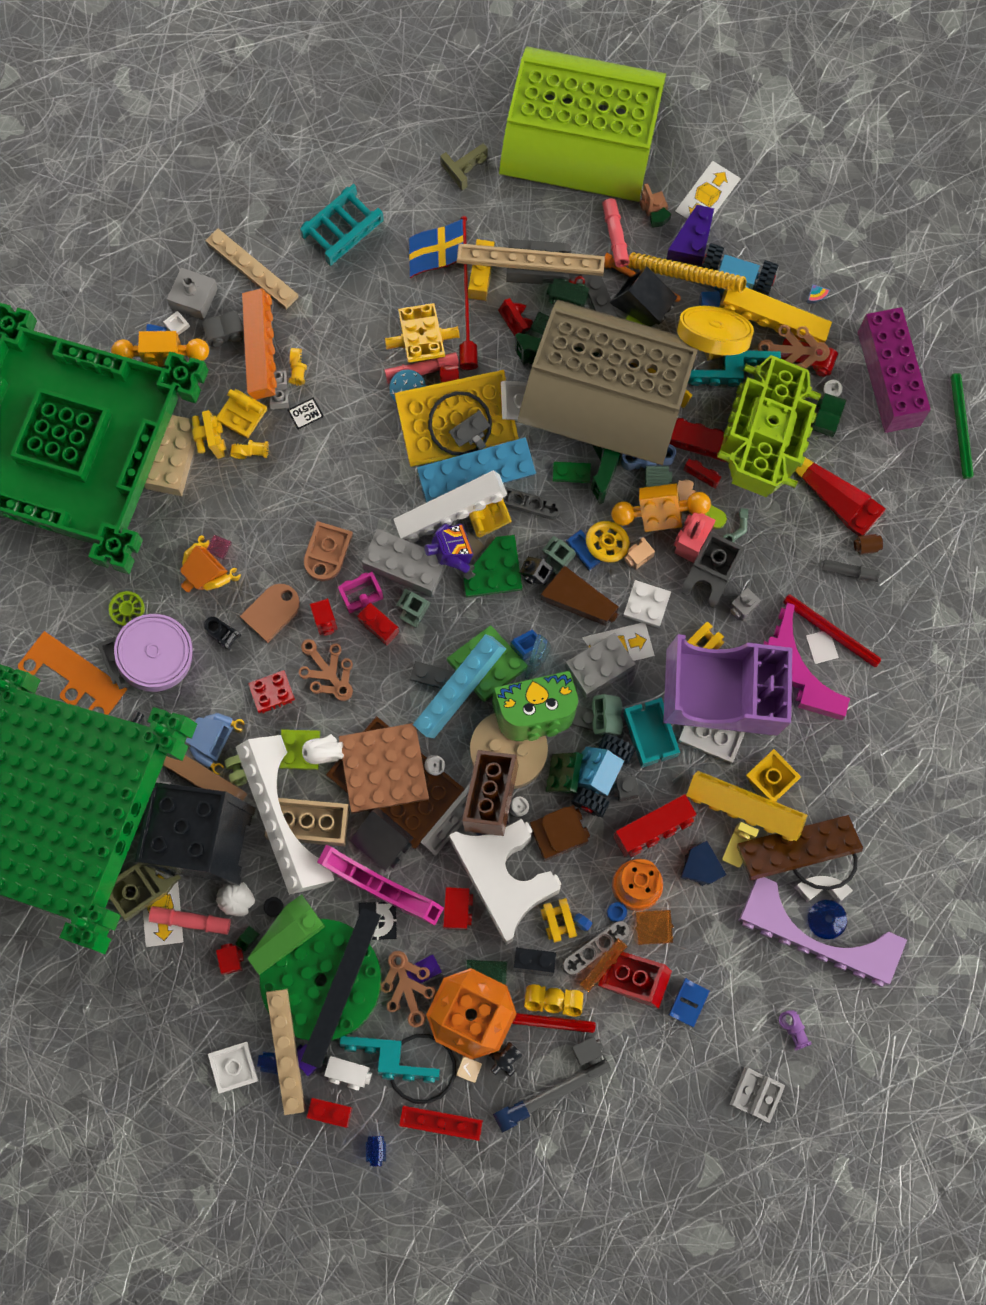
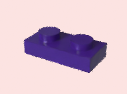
M433 954L414 964L420 968L426 967L429 969L430 976L427 979L421 980L417 977V974L406 970L407 976L420 984L442 973ZM425 970L420 972L422 977L426 976Z

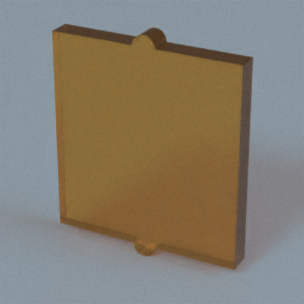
M671 910L636 912L637 926L635 930L638 935V945L673 943L672 928L674 925L671 921Z

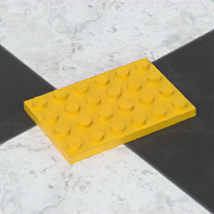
M504 370L394 393L410 467L459 456L451 455L441 450L432 440L428 429L429 414L434 404L444 395L455 391L469 392L479 397L488 407L492 418V427L485 448L519 439L515 420L502 419L501 382L506 381ZM455 395L446 398L437 406L432 417V429L435 438L443 447L451 451L465 452L477 447L475 443L470 445L469 442L459 447L449 431L479 410L488 421L485 409L477 400L469 396ZM488 428L482 431L484 435H486Z

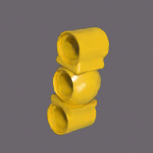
M536 984L526 987L524 1007L529 1011L542 1012L544 1008L549 1013H559L563 1010L562 1015L566 1014L572 1017L582 1014L584 995L579 990L566 989L564 993L559 988H549L545 991L546 986L542 987Z

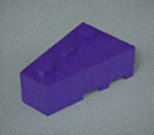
M701 205L695 206L669 247L667 260L702 267L714 208Z

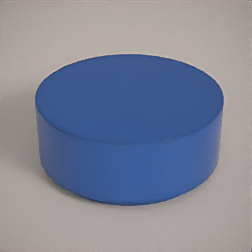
M620 902L612 903L607 909L609 920L615 923L623 921L627 915L626 907Z

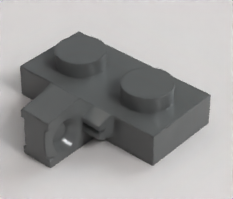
M479 410L451 429L449 433L459 447L469 442L470 445L475 443L477 448L481 450L486 447L482 440V437L485 436L482 431L490 427V424Z

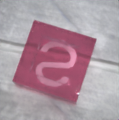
M214 535L207 550L213 556L224 560L232 542Z

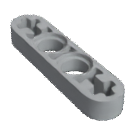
M622 921L614 923L570 955L563 963L564 971L569 975L579 973L624 940L629 934L628 925ZM616 926L624 927L623 933L625 935L618 934L614 937L617 940L614 942L607 932L611 931V934H613L617 930ZM601 937L609 939L610 945L607 948L599 946L598 941ZM589 948L594 952L592 959L587 960L583 957L584 949ZM579 954L580 959L585 964L582 966L580 962L575 966L577 970H568V961L575 962L578 960L575 956Z

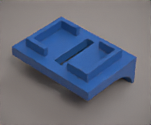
M685 978L668 1016L694 1027L710 990ZM680 997L698 1005L697 1008L680 1001Z

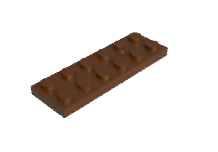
M849 815L804 826L797 841H788L782 835L776 833L737 844L750 881L859 853L863 850Z

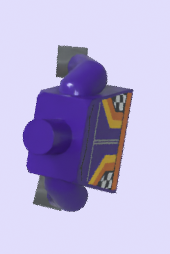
M443 524L435 532L432 544L425 545V554L427 556L436 555L439 564L460 570L463 576L469 580L476 574L472 572L475 567L468 565L472 559L473 552L463 524L455 526Z

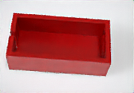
M686 794L617 830L613 837L624 857L629 855L632 858L641 853L643 847L647 846L649 849L658 844L660 838L668 839L677 832V829L681 828L684 830L690 827L695 822L694 818L697 814Z

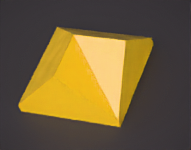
M775 749L746 775L757 794L775 802L801 778Z

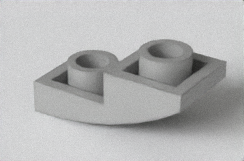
M274 371L277 387L275 388L276 395L270 396V409L289 408L287 371Z

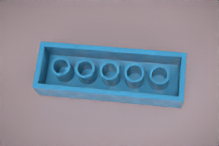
M526 437L420 466L416 469L426 503L493 470L500 475L503 484L536 474Z

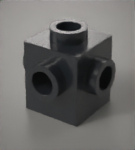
M528 556L519 573L525 577L524 580L529 584L545 585L554 569L543 558Z

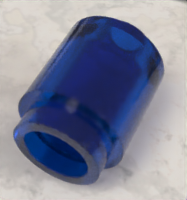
M264 1051L263 1055L258 1056L257 1067H260V1072L278 1074L275 1053Z
M384 1136L368 1137V1142H366V1162L370 1163L371 1167L382 1166V1162H386V1141H384Z

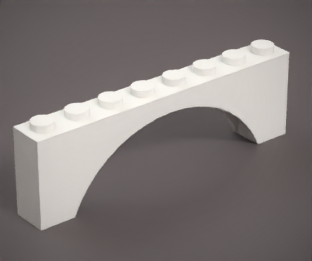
M281 735L248 739L236 746L289 895L320 888L334 881L332 872L318 864L319 858L309 852L298 841L281 811L277 795V773L283 757L287 754Z

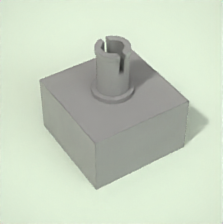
M181 268L167 298L170 309L204 320L218 290L216 281L213 278Z

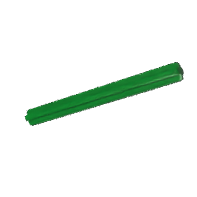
M954 373L951 376L962 476L964 479H970L974 476L962 375Z

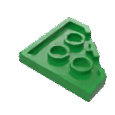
M515 535L496 537L473 565L475 569L472 572L476 575L469 580L464 577L466 598L522 591Z

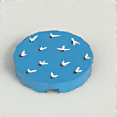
M410 369L401 370L391 379L389 385L390 395L396 402L394 393L425 387L426 383L423 377L416 371Z

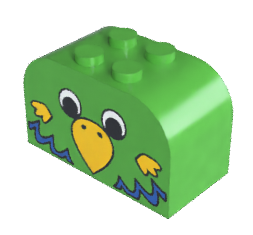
M566 671L495 687L492 705L499 729L506 738L512 741H535L542 736H555L572 725L578 705V695L571 673Z

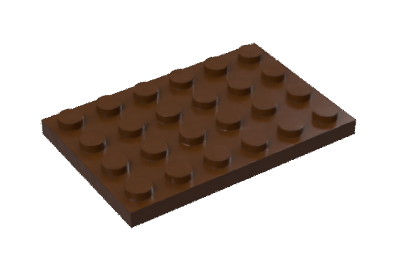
M376 716L363 732L388 728L389 726ZM422 753L421 757L429 800L380 808V810L414 837L411 841L414 850L420 846L423 838L465 790L444 771L439 775L429 774L425 770L427 757ZM339 759L326 776L348 794L343 760Z

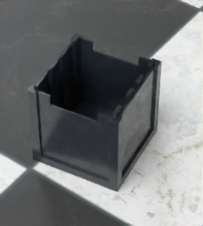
M156 782L147 803L135 862L169 876L179 874L225 881L232 885L240 886L242 867L238 864L246 825H251L252 815L254 816L256 808L226 791Z

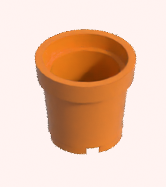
M634 859L622 864L616 870L612 880V890L617 901L626 908L635 911L646 910L655 905L660 899L663 891V879L654 863L645 859ZM632 868H636L637 871L633 872ZM629 884L633 885L632 889L629 888ZM649 888L650 892H646L645 889Z

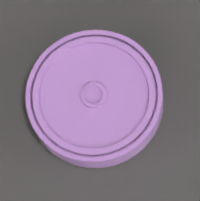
M161 614L142 615L128 622L119 632L114 646L115 663L120 675L133 687L150 692L167 690L177 685L187 675L193 657L192 642L186 629L173 618Z

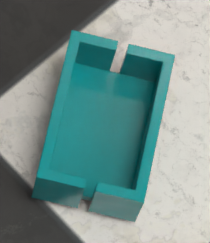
M662 697L645 702L643 706L644 711H641L642 704L624 709L623 716L634 748H636L635 751L641 768L656 764L659 759L663 762L679 756L680 750L671 724L664 723V703Z

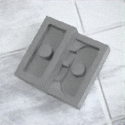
M745 1067L729 1105L770 1123L785 1085Z

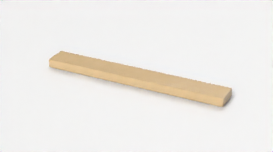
M458 243L457 263L597 276H603L605 256Z

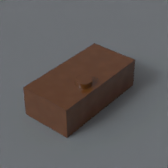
M477 751L462 819L465 831L504 836L519 766L517 755Z

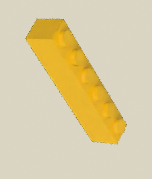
M745 287L742 293L725 289L719 306L720 308L738 313L747 320L757 322L762 327L772 328L777 333H779L778 330L782 325H788L795 337L804 342L807 341L797 336V329L799 327L806 326L809 329V333L818 343H825L832 324L829 320ZM783 327L782 333L787 334V329ZM800 329V334L805 335L806 331Z
M700 771L693 775L686 795L695 803H705L712 810L727 812V815L732 818L739 817L744 819L747 824L761 826L769 833H778L788 841L798 840L808 816Z

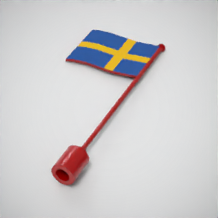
M462 216L459 221L447 226L423 231L409 238L410 278L422 272L447 267L457 262L458 243L467 244L466 221L468 219L466 216ZM464 264L466 341L459 345V361L461 369L474 370L478 368L477 344L470 341L467 264Z

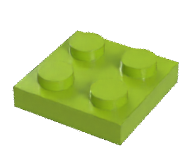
M281 729V737L287 754L283 757L279 768L319 770V764H310L305 761L302 755V747L306 741L320 738L321 732L317 730Z

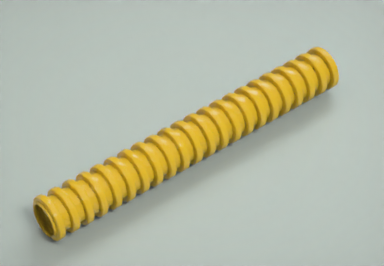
M632 252L629 255L630 263L628 267L636 270L648 267L655 274L675 277L676 279L680 278L681 280L685 279L686 281L711 285L712 287L716 286L717 288L722 287V289L738 291L739 293H742L746 287L747 281L745 276H735V274L724 273L723 271L719 272L718 270L714 271L713 269L696 265L677 263V261L672 262V260L647 256Z

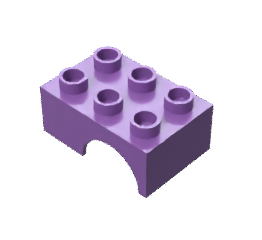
M678 634L666 649L664 723L775 736L791 723L792 648L746 643L731 649H706L689 644L685 640L686 635Z

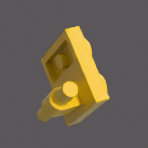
M230 389L227 394L230 398L217 415V420L222 425L248 439L268 408L237 389Z
M209 410L203 411L204 426L200 425L199 416L191 417L193 424L192 434L198 453L205 452L204 441L207 440L208 447L218 459L225 457L224 450H226V444L224 439L221 438L223 428L221 422H218L217 417L213 416Z
M503 499L497 503L486 505L483 510L469 513L476 536L479 538L512 522Z

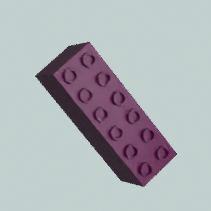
M903 308L868 313L865 315L858 330V336L884 432L888 433L919 427L931 409Z

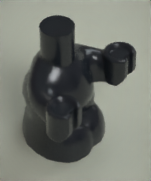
M508 1042L500 1053L488 1054L495 1061V1065L490 1071L496 1075L500 1070H504L511 1077L516 1072L512 1065L522 1057L521 1052L512 1043Z

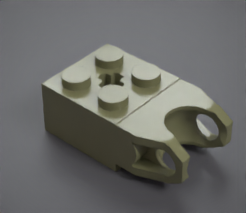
M138 863L118 876L110 895V900L127 922L167 895L174 884L181 880V877L177 874L174 877L161 879L157 877L156 870ZM129 889H136L134 897H127Z

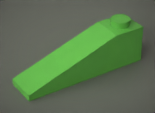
M302 894L284 907L247 958L259 975L325 927Z

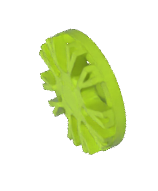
M131 591L120 592L109 603V615L116 624L125 626L127 624L126 617H129L130 622L133 615L137 617L144 615L145 605L138 594ZM124 595H130L128 601L124 600ZM120 597L123 602L119 603L117 599ZM140 602L141 607L136 608L135 605ZM114 603L119 605L118 609H112ZM120 616H123L122 622L117 620Z

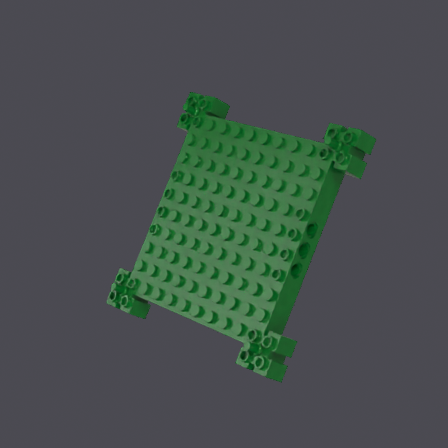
M0 303V516L91 543L93 546L88 557L94 564L106 568L111 564L116 571L130 574L135 562L131 554L132 552L138 554L143 539L138 532L128 530V526L179 396L182 400L195 404L201 392L198 383L204 384L209 371L205 361L190 357L189 362H187L184 355L169 351L164 364L166 369L34 331L37 320L31 311L17 307L15 312L11 305Z
M0 664V896L71 920V924L65 922L59 938L106 954L111 942V938L107 937L110 929L115 931L121 915L105 909L165 758L168 756L183 761L189 747L184 744L186 738L192 739L197 723L184 715L171 714L166 710L153 707L147 721L150 723V727L36 695L35 692L41 681L39 678L29 672L19 669L14 670L11 667Z

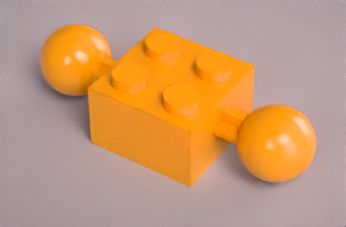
M139 331L138 346H134L128 340L121 339L116 341L111 348V353L130 359L140 357L142 362L158 367H165L164 364L169 351L187 356L189 359L191 357L202 361L209 355V346L204 340L195 338L190 340L187 345H181L176 331Z
M677 483L639 488L640 506L633 507L628 502H618L612 508L611 516L616 524L622 526L630 524L636 517H642L645 532L681 528L683 511H689L691 514H706L710 510L711 500L703 492H694L687 500L680 501Z

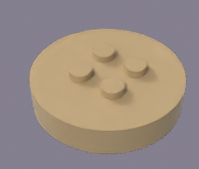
M495 713L483 719L476 727L470 742V757L474 767L478 750L517 755L519 766L514 789H517L534 781L542 772L547 759L548 744L546 736H542L535 741H512L506 738L501 733Z

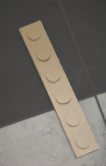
M217 228L205 240L208 246L259 288H262L286 310L298 298V294L220 229Z
M288 989L266 992L284 1115L302 1113L306 1109Z

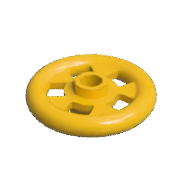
M597 522L589 528L586 534V546L589 552L600 561L616 562L628 553L630 546L628 534L620 525L614 522ZM612 529L617 533L616 535L608 532V530ZM598 530L603 533L600 537L595 535ZM617 541H622V548L616 547ZM598 542L602 549L597 550L594 544ZM613 550L614 555H607L606 551Z

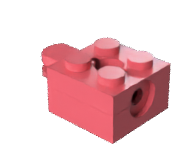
M703 513L689 514L683 529L680 530L675 539L676 541L673 546L676 549L674 553L694 563L716 520Z

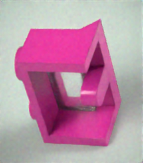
M373 571L363 573L352 581H345L338 587L349 614L366 607L369 603L373 604L384 599Z

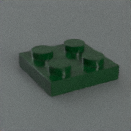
M578 752L552 754L546 792L576 793L583 754Z

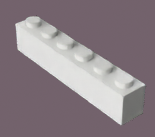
M493 470L394 518V522L400 538L414 543L424 535L433 534L443 524L451 525L457 519L468 517L469 513L473 511L483 510L486 505L501 501L503 497L507 496V492L500 475Z

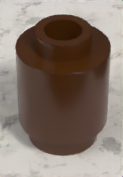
M876 534L857 536L856 540H854V550L858 551L859 555L878 553L879 550H883V539L881 535L877 536Z

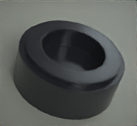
M270 897L264 903V911L270 917H278L284 909L283 902L277 897Z

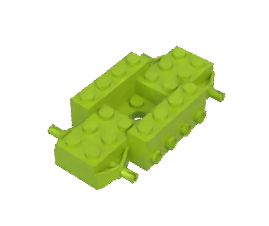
M772 355L759 366L757 365V367L745 364L743 371L753 374L754 379L747 377L744 383H740L737 388V395L732 405L733 409L728 418L722 446L717 458L729 463L733 479L731 484L766 498L781 487L782 484L794 489L796 488L798 481L790 477L797 467L802 466L805 460L803 452L807 450L809 445L807 438L810 437L813 427L810 426L817 415L814 412L816 404L804 399L810 397L819 401L821 393L812 390L809 370ZM768 419H773L776 424L770 423Z

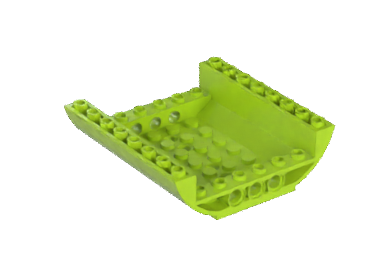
M527 46L521 59L507 118L499 174L639 202L667 73ZM550 94L553 95L555 98L553 100H547L545 96ZM570 98L572 102L566 104L563 102V99ZM600 105H605L608 107V109L602 111L598 107ZM622 108L626 112L624 114H618L616 110Z

